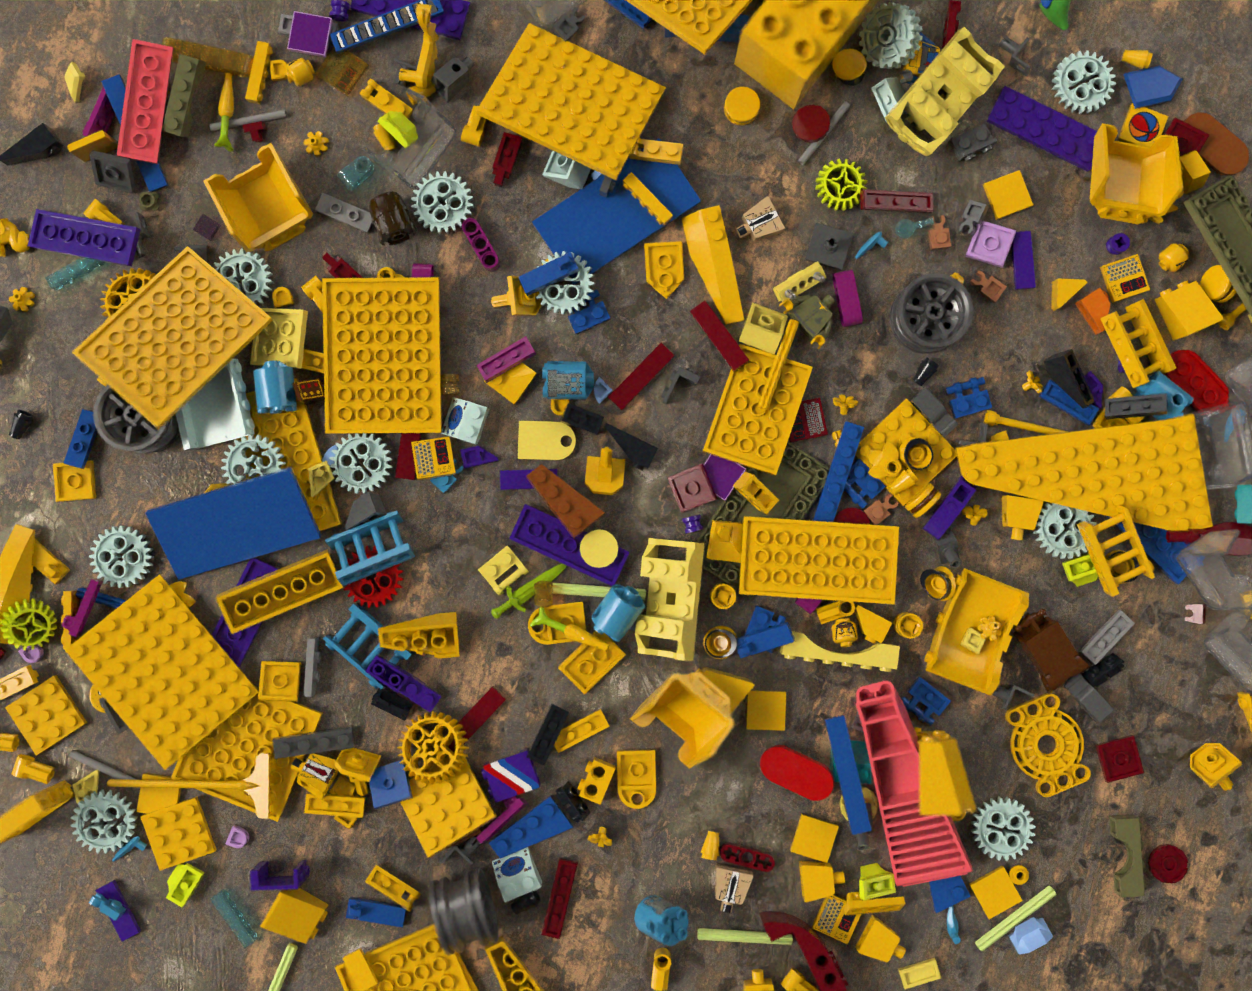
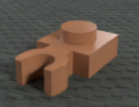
M934 216L929 219V223L933 230L928 231L930 249L950 248L949 228H943L945 216H940V223H936Z
M977 271L975 274L980 277V281L971 279L970 283L973 286H980L979 293L995 303L1007 286L993 276L986 279L982 271Z
M892 494L886 495L882 503L877 499L863 510L873 525L879 524L890 515L888 512L889 508L898 506V502L892 505L889 504L888 500L893 496Z

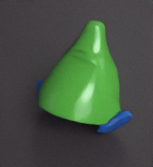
M1041 0L1039 7L1044 16L1062 30L1069 28L1068 11L1071 0Z

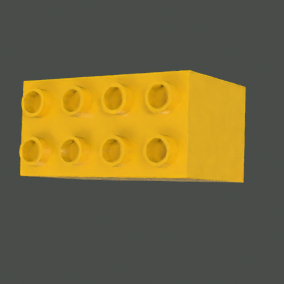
M766 0L742 30L734 64L794 110L879 0Z

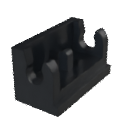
M568 403L559 422L593 435H598L604 417Z

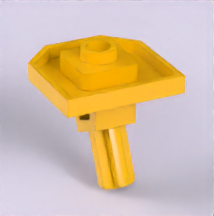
M508 276L509 291L505 295L493 296L491 299L492 306L497 308L509 305L511 306L512 315H537L541 308V299L536 297L540 293L535 292L527 296L518 278L519 276Z
M609 447L601 449L600 457L587 456L585 485L593 494L614 495L623 488L625 459L612 458V449Z
M1205 743L1190 755V769L1209 787L1213 788L1219 783L1224 791L1232 789L1233 783L1228 776L1238 769L1242 762L1220 743Z
M354 747L341 750L337 757L335 766L341 774L349 776L350 782H354L357 794L364 796L369 792L366 781L370 782L380 762L381 755Z

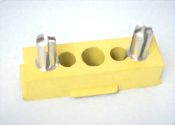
M815 262L774 287L773 291L778 301L794 300L796 296L817 283H822L827 277L819 262Z

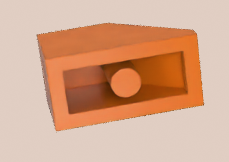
M1098 288L1075 302L1095 335L1105 330L1100 318L1109 314L1111 304L1108 294L1101 290V288Z

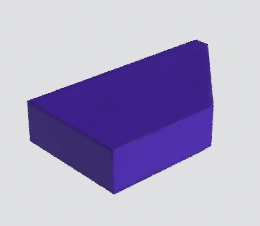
M1089 371L1084 377L1095 400L1092 404L1100 410L1102 409L1103 384Z
M480 446L460 450L464 469L499 461L498 457Z

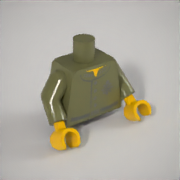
M829 294L822 300L816 295L812 297L802 295L796 296L794 300L786 299L779 304V307L782 305L786 308L783 312L784 314L788 313L787 315L791 319L799 322L798 327L811 340V344L817 342L819 344L817 349L823 346L830 334L833 323L831 319L833 314L829 308L835 303V300Z

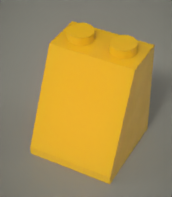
M1188 280L1177 285L1178 289L1174 291L1171 288L1159 293L1160 297L1154 299L1173 341L1224 320L1197 281L1189 283Z
M708 667L698 668L695 671L700 672L730 697L731 705L729 706L731 713L755 686L748 678Z
M301 888L282 889L260 927L306 944L309 939L313 940L319 929L316 927L319 922L323 923L329 912L326 909L329 904Z

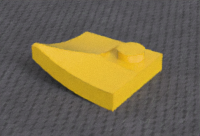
M520 363L486 384L515 405L537 373L524 363Z
M712 520L706 558L741 563L743 522Z

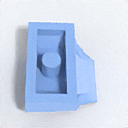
M1032 917L1017 925L1015 931L1008 935L1019 955L1036 950L1047 944L1053 937L1042 917L1039 919Z

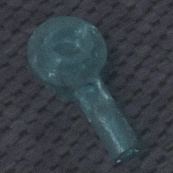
M933 217L917 222L903 219L896 225V234L903 239L909 238L913 235L914 230L934 225Z

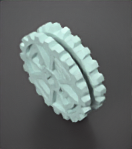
M889 2L888 5L882 3L880 8L874 7L872 9L873 13L866 15V22H862L863 31L859 33L862 40L859 42V45L863 46L861 52L863 55H867L866 60L868 62L873 61V66H880V68L886 69L894 67L898 69L901 68V64L907 65L909 63L908 59L915 57V50L920 49L918 43L922 41L923 36L920 35V32L923 28L918 24L921 21L920 18L915 17L916 12L912 9L909 10V6Z

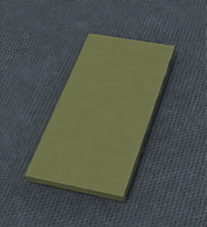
M1229 175L1183 203L1252 317V209L1248 204L1247 197L1239 189L1237 180L1232 175Z
M789 441L787 442L776 476L747 466L745 467L747 469L746 472L753 474L779 499L770 512L764 514L758 511L744 496L734 489L727 501H722L695 542L704 543L702 568L738 592L741 563L706 558L712 520L743 522L744 516L803 520L823 490L830 468ZM743 594L749 599L752 597V595Z

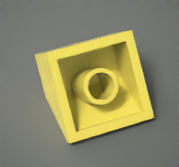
M752 303L739 342L775 354L782 338L788 315Z

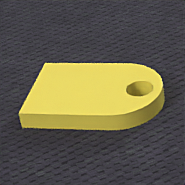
M519 421L518 459L562 460L570 456L574 451L576 437L573 430L565 423ZM564 436H569L572 439V443L568 447H564L561 444V439Z

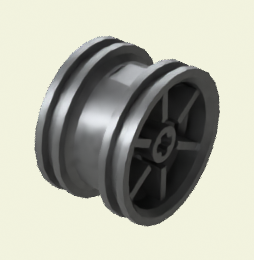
M941 273L923 275L905 287L893 301L890 310L892 332L904 347L913 352H938L958 341L967 332L973 317L971 297L966 288L951 276ZM932 291L937 293V297L934 299L930 296ZM915 298L919 301L917 306H914L912 303ZM946 303L952 304L951 310L945 308ZM929 311H936L935 315H930ZM911 318L915 319V325L910 323ZM944 322H948L950 324L949 329H944ZM931 330L932 335L927 336L925 331Z
M109 385L101 390L96 399L93 413L95 427L100 436L115 448L138 453L159 452L169 447L180 434L176 414L160 429H157L142 414L138 412L136 415L137 410ZM119 408L123 410V414L120 416L117 415ZM127 426V434H124L122 430ZM144 430L148 431V435L146 437L142 436V432Z
M475 868L474 873L471 870L465 871L464 879L450 883L447 877L441 878L440 882L438 880L431 881V910L436 932L445 954L449 956L453 955L455 951L457 953L463 952L466 943L477 940L482 946L488 945L489 940L491 943L498 942V924L495 907L487 879L481 868Z

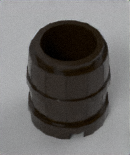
M392 191L379 194L371 199L369 211L372 223L378 232L380 244L384 246V242H388L389 245L399 244L410 239L409 234L412 232L413 235L416 234L417 230L414 223L411 222L409 210L401 195Z

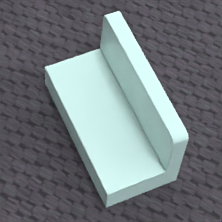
M897 77L885 78L871 88L884 118L905 94Z

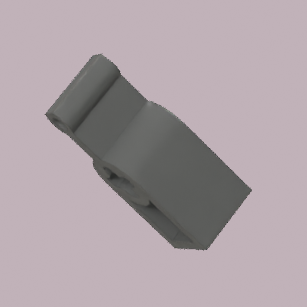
M927 388L922 389L910 400L912 405L944 438L959 425Z
M1081 674L1070 677L1063 684L1096 723H1100L1114 711Z

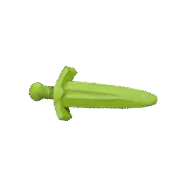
M561 563L552 567L512 592L511 586H507L506 590L509 600L498 608L492 609V616L499 619L502 613L512 606L525 612L526 608L521 605L562 573L566 565Z

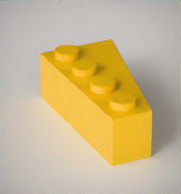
M503 936L498 937V942L491 943L489 941L488 945H485V951L502 991H545Z

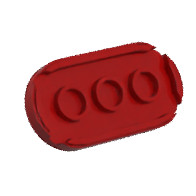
M1191 350L1172 352L1170 355L1176 369L1164 375L1194 398L1190 406L1196 412L1207 416L1222 412L1229 403V389L1227 385L1195 352Z
M775 745L766 749L761 756L760 768L768 780L809 800H823L834 789L835 779L829 767L789 747Z

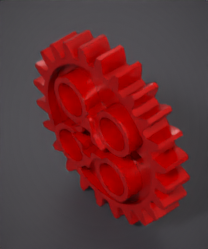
M366 546V556L368 559L378 554L376 546L373 547L372 551L370 546ZM352 552L353 559L347 558L350 563L349 566L359 563L360 560L357 553ZM402 563L377 572L374 580H370L369 576L347 584L343 590H350L348 597L354 595V603L361 600L360 606H364L367 602L368 608H371L373 603L377 608L380 606V601L383 605H387L386 599L393 601L392 594L399 595L396 588L403 587L399 584V581H403L404 578L399 577V574L403 573L404 570H398ZM383 576H387L390 579V584L387 587L381 583ZM376 583L381 590L380 592L377 591ZM366 584L372 587V592L369 595L364 592Z

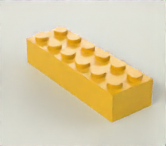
M327 549L219 593L216 596V600L231 634L337 591L343 588V585L336 577L335 572L337 570Z

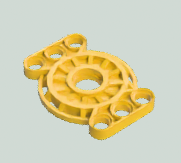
M1045 693L1008 709L1005 714L1006 721L1015 726L1010 739L1012 757L1025 774L1038 780L1035 788L1037 793L1043 797H1051L1089 780L1091 775L1090 769L1079 763L1084 751V739L1081 729L1069 715L1057 710L1060 706V699L1052 693ZM1048 697L1055 699V704L1052 707L1046 706L1045 701ZM1031 704L1037 706V712L1033 715L1028 713V707ZM1016 711L1019 713L1020 719L1017 722H1012L1010 715ZM1062 715L1065 716L1071 723H1068L1067 721L1063 720ZM1017 734V746L1014 747V740ZM1050 735L1056 742L1055 749L1051 753H1042L1038 748V741L1041 737ZM1015 751H1018L1021 762L1018 761ZM1027 766L1033 770V774L1027 772L1023 767ZM1078 768H1084V777L1078 778L1076 776ZM1066 775L1067 783L1063 786L1059 785V777ZM1043 783H1049L1050 790L1047 793L1041 792L1040 788Z

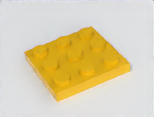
M57 675L50 677L5 707L36 756L87 724L84 716Z
M198 796L148 814H143L140 817L160 871L211 854L217 850Z

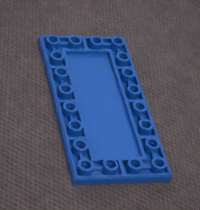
M628 158L618 178L613 181L616 182L615 188L612 193L608 194L607 198L601 196L599 192L605 178L603 174L532 221L554 257L555 252H558L561 257L563 251L574 253V259L579 255L581 256L580 262L587 261L585 268H592L588 273L593 274L666 226L660 225L656 221L657 218L654 215L651 216L648 213V209L642 207L639 203L640 201L631 195L632 192L623 187V179L631 172L673 215V218L666 225L700 204L701 200L677 164ZM578 272L570 275L572 279L576 278ZM580 281L572 282L573 285L580 283Z
M291 467L156 507L145 512L178 580L321 537L319 528Z

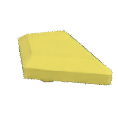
M71 62L64 77L73 101L79 102L85 74L79 70L75 62Z
M327 461L308 468L311 497H315L335 479Z
M95 770L73 784L77 803L81 800L84 801V797L87 795L91 797L94 791L98 794L99 770Z

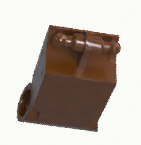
M1041 608L1037 613L1026 614L1022 622L1017 626L1015 625L1016 631L1013 634L1036 670L1040 673L1042 684L1048 693L1061 687L1069 677L1078 676L1090 668L1078 656L1077 651L1058 621L1049 618L1044 608Z

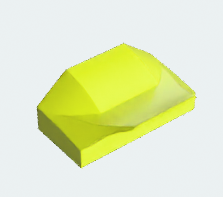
M390 111L381 116L377 121L405 149L413 145L418 139L415 125L401 112Z
M1089 553L1062 562L1068 581H1072L1077 587L1096 581L1098 578Z
M189 863L185 865L178 864L167 880L169 893L166 898L183 908L198 887L205 872Z
M878 863L860 866V899L868 900L896 893L894 873L885 871Z

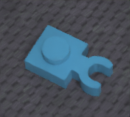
M461 466L455 470L456 474L461 473L464 467ZM454 475L431 478L430 481L445 494L457 479Z
M96 893L95 896L93 895L89 901L91 905L100 908V912L115 921L126 911L121 902L112 899L107 900L100 893Z

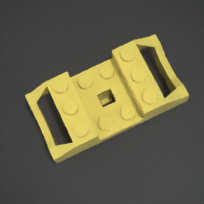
M963 27L956 32L886 115L885 119L890 128L898 134V138L901 141L907 143L920 154L929 156L959 124L957 121L977 97L983 95L989 89L1005 66L998 59L988 55L974 41L972 34ZM940 88L947 93L945 96L938 94ZM903 110L909 114L906 118L908 122H915L917 124L915 128L919 132L925 129L935 140L927 143L919 139L907 128L901 119Z
M649 538L648 545L642 556L640 576L650 577L646 615L638 616L635 625L638 653L669 657L682 661H693L704 543ZM659 545L687 548L686 561L658 558ZM650 636L677 640V650L650 648Z

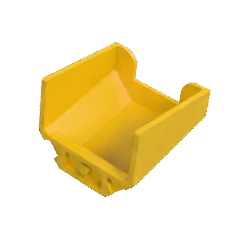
M1102 123L1094 136L1090 203L1092 206H1095L1100 218L1140 224L1146 218L1165 215L1183 189L1177 137L1171 135L1158 136L1150 147L1114 141L1118 134L1117 127Z
M272 143L259 149L257 157L261 161L259 164L253 165L250 169L236 175L228 181L221 174H213L203 181L231 236L246 252H253L257 248H263L264 251L275 249L303 233L306 229L305 223L307 219H311L313 216L312 210Z
M700 672L672 674L638 707L630 718L639 727H647L657 717L685 742L678 751V758L688 768L710 758L734 726L729 706L731 705L730 697Z
M914 727L919 739V813L921 815H964L965 811L975 812L976 806L956 739L950 736L949 733H945L944 730H933L931 732L923 731L920 727Z

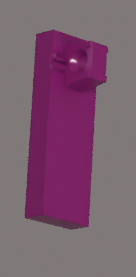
M104 87L82 131V135L85 137L101 130L107 133L114 118L115 112Z
M525 336L476 366L486 383L536 355V352Z
M91 579L76 617L65 616L61 626L69 630L70 635L75 637L81 636L103 581Z
M513 796L502 800L507 809L479 834L476 839L481 844L490 840L528 804L524 798Z

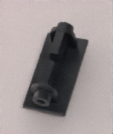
M1112 653L1082 673V676L1088 680V684L1093 688H1097L1107 681L1106 674L1111 678L1121 672L1122 668H1124V661Z
M380 688L373 695L371 705L404 721L414 704Z
M567 781L563 787L555 790L557 793L556 797L563 806L568 803L570 804L566 811L572 820L577 823L581 820L584 821L590 814L587 804L578 795L576 788Z

